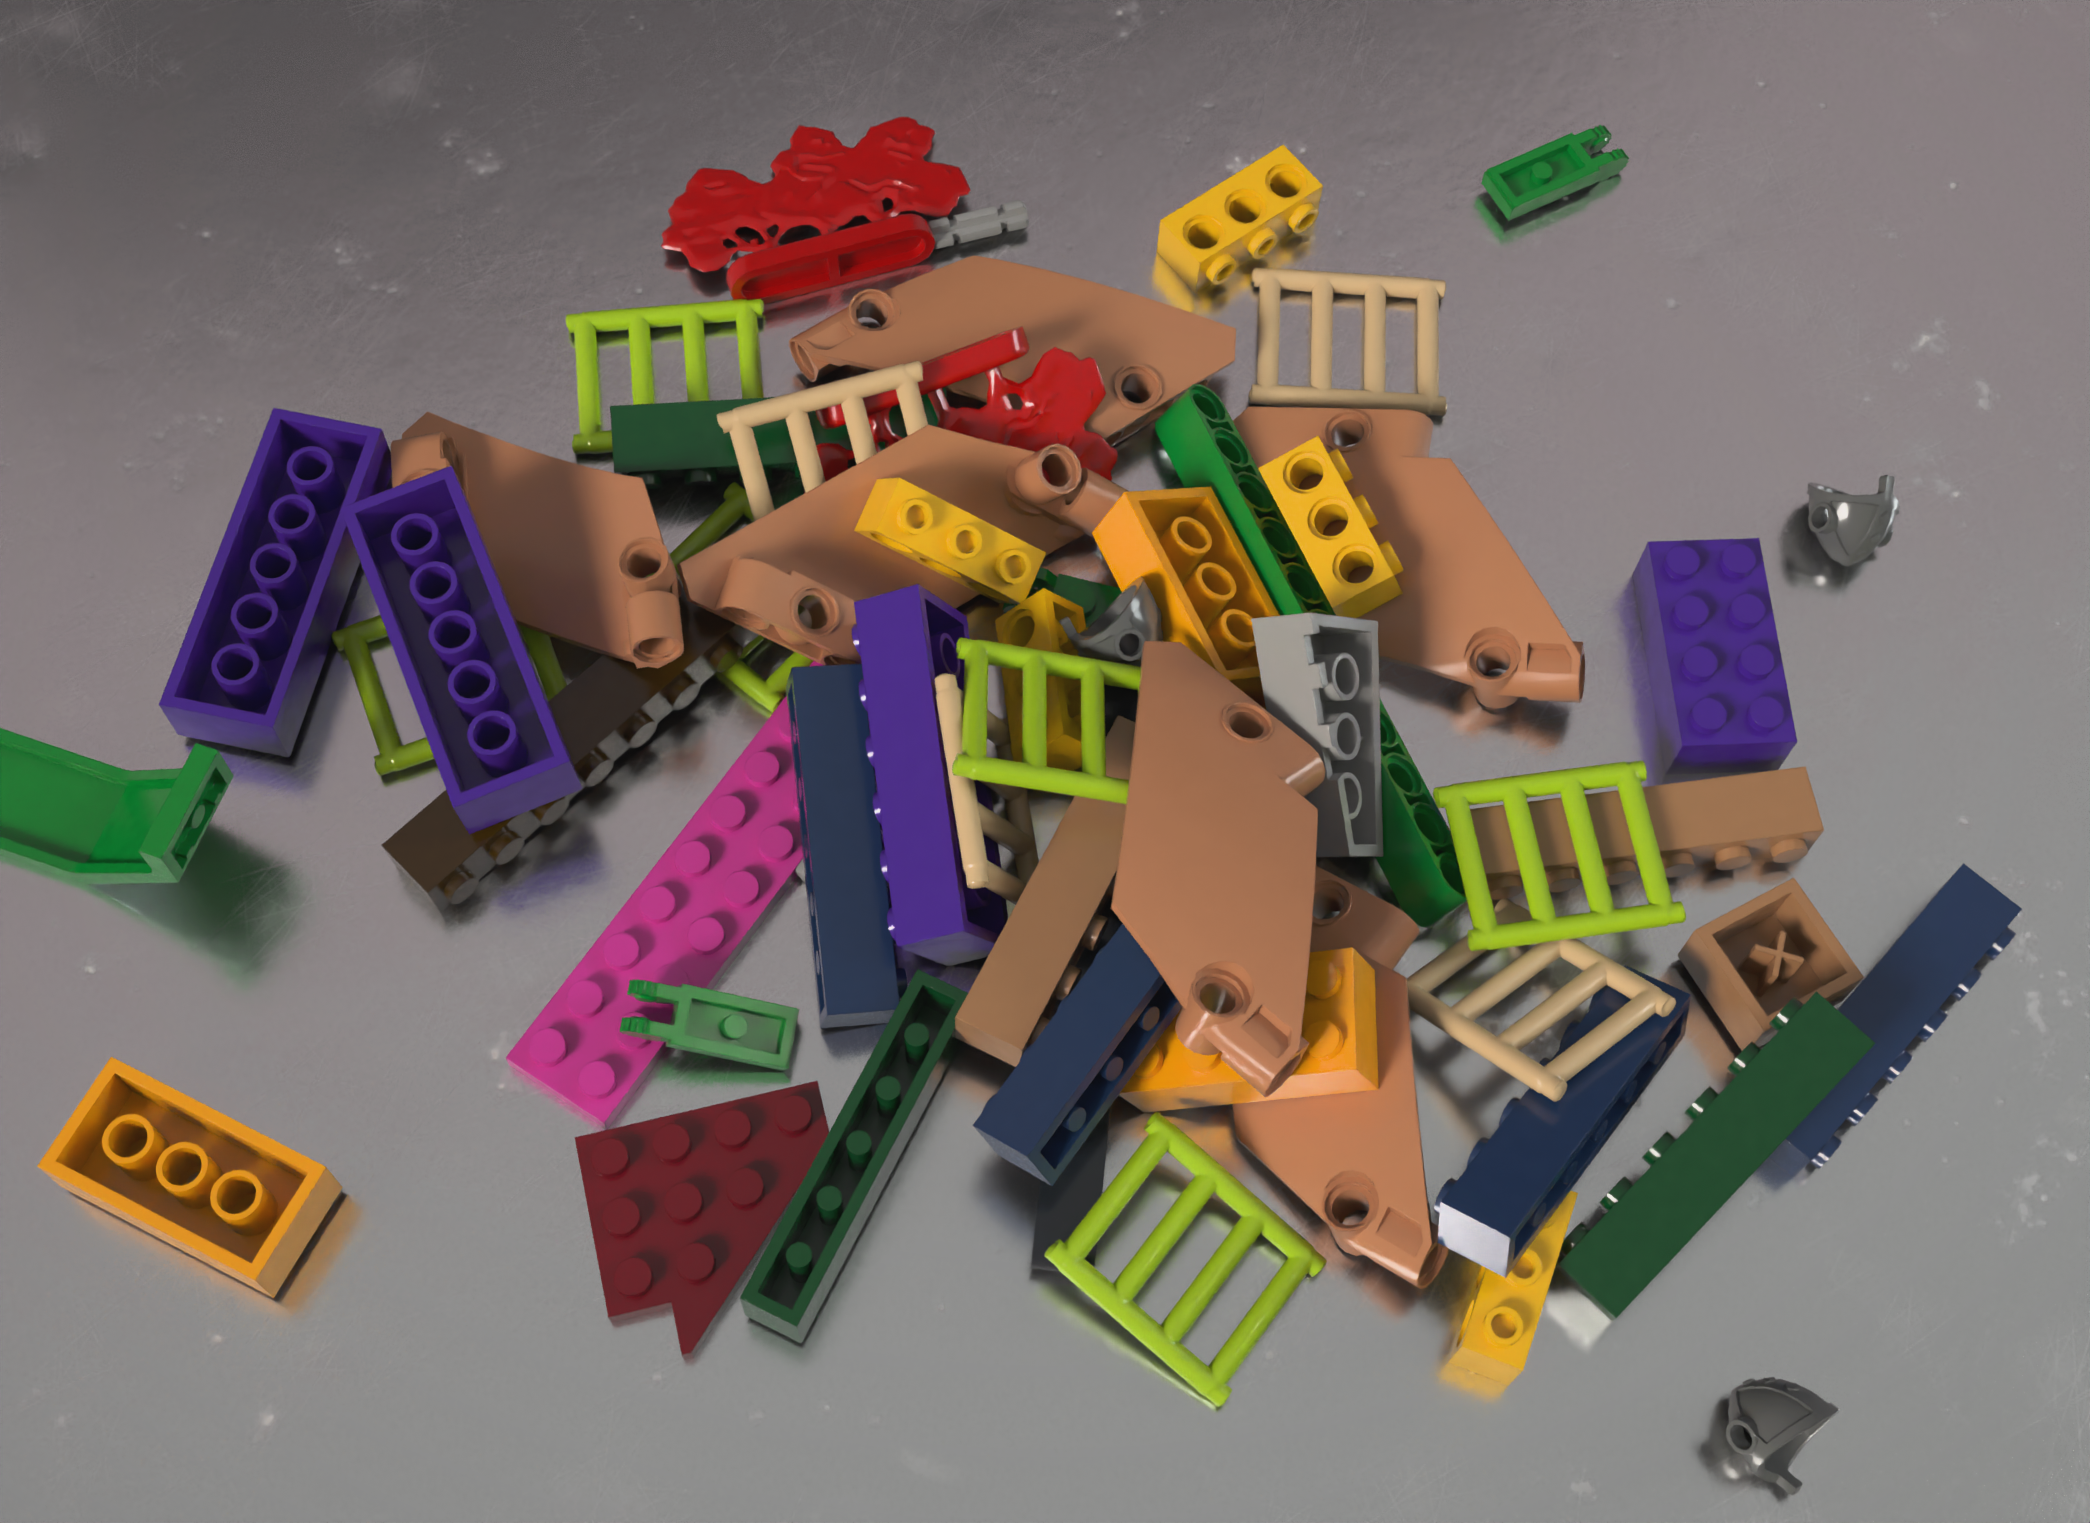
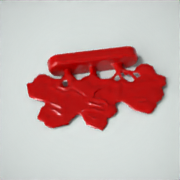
M898 117L869 128L866 136L853 148L843 146L840 140L835 137L833 131L799 125L790 138V149L781 151L771 162L770 167L775 177L767 183L761 184L750 180L746 175L734 170L698 169L687 182L685 192L675 198L673 205L668 209L673 225L661 234L663 238L661 247L667 250L683 252L688 259L690 267L702 272L720 269L730 262L732 255L737 251L753 252L739 257L731 264L727 270L726 282L733 300L762 299L765 305L921 263L930 256L935 247V239L929 224L920 215L911 213L899 215V213L914 210L934 217L948 216L952 209L957 206L959 197L968 195L971 189L960 167L924 160L923 157L932 148L933 136L936 133L928 126L919 125L915 119ZM890 198L893 202V208L885 212L882 200ZM864 215L871 221L870 223L836 231L855 216ZM775 224L779 229L777 234L771 237L767 229ZM811 225L818 228L821 234L820 236L793 243L777 245L781 236L793 227ZM739 227H749L758 231L765 242L759 244L758 239H752L748 243L735 234V230ZM728 238L736 242L737 247L726 248L723 245V240Z
M1019 326L921 363L923 366V381L918 382L921 396L928 394L938 418L936 427L1034 452L1053 444L1064 445L1076 454L1081 468H1087L1110 481L1112 480L1111 470L1117 462V450L1112 448L1101 435L1096 432L1085 431L1084 428L1085 422L1095 412L1106 395L1103 379L1095 359L1088 357L1079 360L1072 352H1066L1054 347L1042 355L1031 377L1021 383L1003 377L999 366L1025 356L1030 349L1023 326ZM984 372L989 381L987 405L980 409L969 407L956 409L948 405L943 387ZM896 389L863 398L876 451L880 452L879 441L885 442V448L903 439L892 432L889 422L891 408L899 404ZM1007 394H1017L1021 397L1022 408L1013 409ZM841 404L815 411L819 423L824 429H834L846 425ZM820 443L816 445L826 481L848 470V460L854 458L852 450H847L840 444ZM1042 468L1044 478L1050 483L1048 473Z

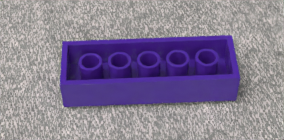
M273 408L159 703V706L178 735L290 757L332 641V632L336 630L360 563L340 508L385 491L392 474L391 452L381 428Z
M452 465L341 507L340 509L450 801L468 833H475L582 790V785L470 504Z
M915 584L854 602L856 624L852 627V639L858 654L861 656L863 679L859 682V695L864 708L868 712L870 735L866 738V751L870 763L875 768L877 791L873 795V808L883 831L885 849L880 853V865L890 888L892 907L889 908L887 913L889 931L896 941L897 947L946 966L988 957L1008 920L1006 899L986 887L977 889L967 887L936 701L935 678L940 674L955 675L958 688L964 692V660L957 659L956 643L961 637L970 639L967 617L921 585ZM974 780L977 801L994 812L991 789L978 780ZM983 835L987 860L1001 868L998 843Z

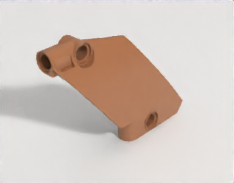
M973 255L920 275L883 292L878 289H866L858 292L852 298L848 307L789 340V348L796 365L803 375L811 382H815L846 364L876 371L915 361L922 363L1001 332L1023 326L1030 346L1029 352L1019 359L999 366L1003 377L1017 383L1023 382L1032 376L1042 355L1054 347L1066 352H1072L1079 360L1088 357L1095 359L1103 379L1106 395L1095 412L1085 422L1084 428L1085 431L1096 432L1101 435L1112 447L1157 420L1192 384L1207 386L1213 375L1233 364L1235 361L1236 328L1168 304L1089 280L1037 267ZM870 317L875 319L881 327L868 328L862 325L858 319ZM983 372L943 388H946L947 391L987 403L989 381ZM1122 391L1136 393L1141 398L1142 403L1129 401L1124 397ZM1007 394L1013 409H1021L1023 405L1021 397L1017 394Z
M1249 406L1233 420L1257 468L1316 436H1319L1327 453L1337 448L1339 449L1353 476V479L1344 483L1352 499L1361 494L1364 495L1379 523L1369 529L1377 545L1388 540L1404 571L1395 575L1403 594L1358 617V619L1378 621L1380 660L1422 670L1470 685L1480 703L1495 709L1505 708L1515 703L1519 697H1527L1528 700L1582 702L1585 683L1583 642L1571 640L1522 561L1451 458H1429L1433 422L1429 417L1417 411L1402 409ZM1314 474L1302 480L1298 489L1309 490L1316 487L1323 476ZM1335 520L1329 523L1324 529L1323 535L1335 536L1340 534L1346 528L1348 521ZM1357 567L1350 573L1347 582L1361 583L1367 580L1373 572V567ZM1493 669L1506 670L1505 673L1499 676H1485L1487 672Z
M428 411L402 433V439L392 441V488L452 465L468 499L517 624L604 655L633 662L637 669L643 667L658 669L677 659L684 652L679 606L682 584L667 547L664 544L643 478L590 468L541 454L467 428ZM654 573L652 576L644 578L645 576Z
M926 425L677 564V568L689 602L824 666L862 664L861 656L858 654L852 639V627L856 624L854 602L915 584L921 585L955 609L980 595V593L854 531L877 479L902 478L1046 552L1045 556L1084 534L1094 538L1092 532L1122 494L1129 491L1087 468H1081L1076 454L1064 445L1053 444L1034 452ZM1042 468L1048 473L1050 483L1044 478ZM798 605H802L809 612L812 620L811 628L805 626L799 619Z
M1145 641L1142 648L1127 800L1111 909L1150 958L1181 1004L1182 1009L1176 1020L1175 1030L1182 1044L1194 1053L1202 1055H1215L1222 1052L1221 1060L1266 1098L1272 1095L1290 1077L1309 1045V1042L1301 1036L1313 918L1318 809L1304 797L1324 781V763L1319 753L1310 744L1181 642Z
M1316 866L1310 952L1353 947L1375 970L1379 1090L1233 1104L1236 1138L1328 1224L1340 1248L1355 1256L1365 1255L1419 1289H1423L1432 1283L1439 1274L1448 1256L1449 1248L1437 1243L1439 1226L1431 1222L1417 1101L1407 980L1405 976L1394 971L1396 965L1419 935V928L1399 908ZM1340 911L1337 916L1322 920L1326 914ZM1356 1210L1368 1211L1367 1216L1361 1222L1355 1225L1342 1224L1344 1218L1349 1213Z

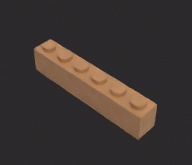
M1119 715L1106 737V776L1129 780L1135 722ZM1074 796L955 1017V1038L1016 1067L1024 1051L1035 1042L1050 1022L1048 1017L1057 1000L1062 1001L1076 987L1081 977L1082 969L1075 966L1083 950L1087 948L1093 952L1095 951L1109 922V918L1102 914L1111 897L1113 898L1126 804Z
M1806 766L1642 787L1667 878L1687 874L1694 870L1695 867L1716 865L1719 870H1732L1743 867L1755 859L1772 857L1776 863L1795 861L1808 854L1810 848L1824 831ZM1619 791L1585 794L1608 885L1622 884L1635 879L1640 875ZM1553 798L1528 802L1550 892H1563L1577 887L1582 882L1562 799ZM1504 805L1470 809L1491 899H1508L1521 894L1524 886Z

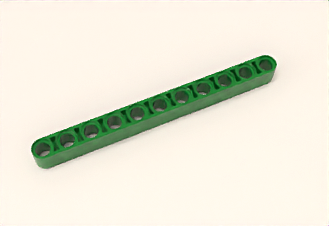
M1192 384L1155 422L1157 435L1185 488L1211 486L1280 616L1301 613L1336 616L1225 405L1206 386ZM1380 699L1383 856L1375 858L1403 911L1417 925L1430 928L1466 903L1467 899L1451 831Z

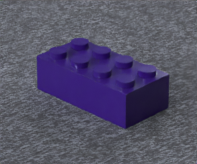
M1759 538L1648 542L1633 572V580L1665 775L1778 770L1796 745L1797 737Z

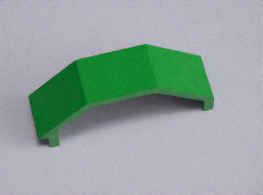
M0 728V855L86 885L179 883L234 775L218 750L195 743L183 768L130 771Z

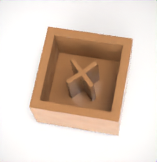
M1795 878L1699 927L1692 933L1677 955L1741 1051L1752 1041L1760 1047L1777 1034L1778 1031L1769 1023L1793 997H1796L1802 1004H1805L1817 991L1831 1005L1835 1006L1842 1002L1864 978Z

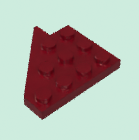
M818 1081L575 1137L607 1313L611 1323L673 1308L682 1357L684 1360L694 1358L776 1232L829 1133Z

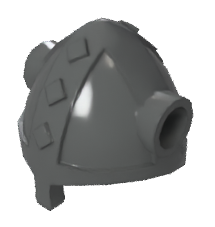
M1880 476L1878 493L1871 495H1851L1825 485L1808 483L1809 527L1812 531H1815L1819 543L1827 552L1829 558L1844 566H1850L1867 558L1877 547L1886 546L1890 542L1893 534L1892 525L1895 516L1899 514L1900 510L1899 502L1893 495L1895 482L1893 476Z
M1143 576L1134 580L1091 625L1080 633H1077L1069 617L1066 616L1059 620L1070 642L1079 652L1078 656L1141 667L1144 642H1163V631L1161 630L1162 613L1160 608L1157 607Z
M1775 1377L1745 1380L1742 1382L1743 1384L1735 1387L1730 1395L1728 1409L1730 1423L1726 1428L1727 1441L1735 1451L1743 1454L1745 1460L1751 1466L1752 1473L1766 1482L1777 1483L1793 1496L1800 1491L1803 1484L1788 1471L1789 1467L1812 1436L1841 1409L1797 1383L1775 1379Z

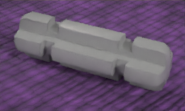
M1017 200L1001 204L1000 209H997L996 206L954 215L953 220H948L945 217L929 221L928 224L935 239L934 249H940L954 245V241L957 240L961 244L1002 234L1003 229L1006 232L1023 229L1028 226L1029 220L1024 202Z

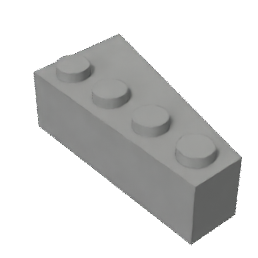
M1318 613L1251 618L1266 710L1310 744L1319 753L1324 763V781L1304 797L1318 809L1316 858L1383 856L1378 621Z

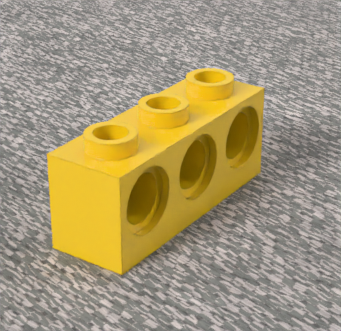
M1283 144L1161 219L1157 253L1195 294L1212 283L1214 285L1221 284L1234 273L1237 267L1253 257L1255 259L1264 257L1275 247L1277 242L1293 232L1299 234L1307 230L1318 217L1323 185Z
M1316 436L1258 468L1336 616L1358 618L1403 594L1395 575L1404 571L1388 540L1377 545L1369 529L1379 523L1363 494L1352 499L1344 483L1353 479V476L1338 448L1327 453L1319 436ZM1314 474L1323 476L1316 487L1309 490L1298 489L1300 483L1306 477ZM1335 520L1348 521L1346 528L1340 534L1335 536L1323 535V531L1329 523ZM1357 567H1373V572L1367 580L1361 583L1347 582L1350 573Z
M902 478L876 480L854 529L855 532L998 603L1020 604L1026 600L1046 555V552Z
M1042 588L995 620L998 643L1078 656L1079 652L1070 642L1059 620L1066 616L1069 617L1077 633H1080L1086 628L1083 607ZM1001 667L1005 693L1004 701L1007 709L1011 740V753L1013 761L1022 762L1023 671ZM1047 675V767L1074 771L1082 766L1081 681Z
M1570 1190L1506 1278L1481 1265L1479 1266L1449 1363L1508 1386L1523 1371L1578 1193Z

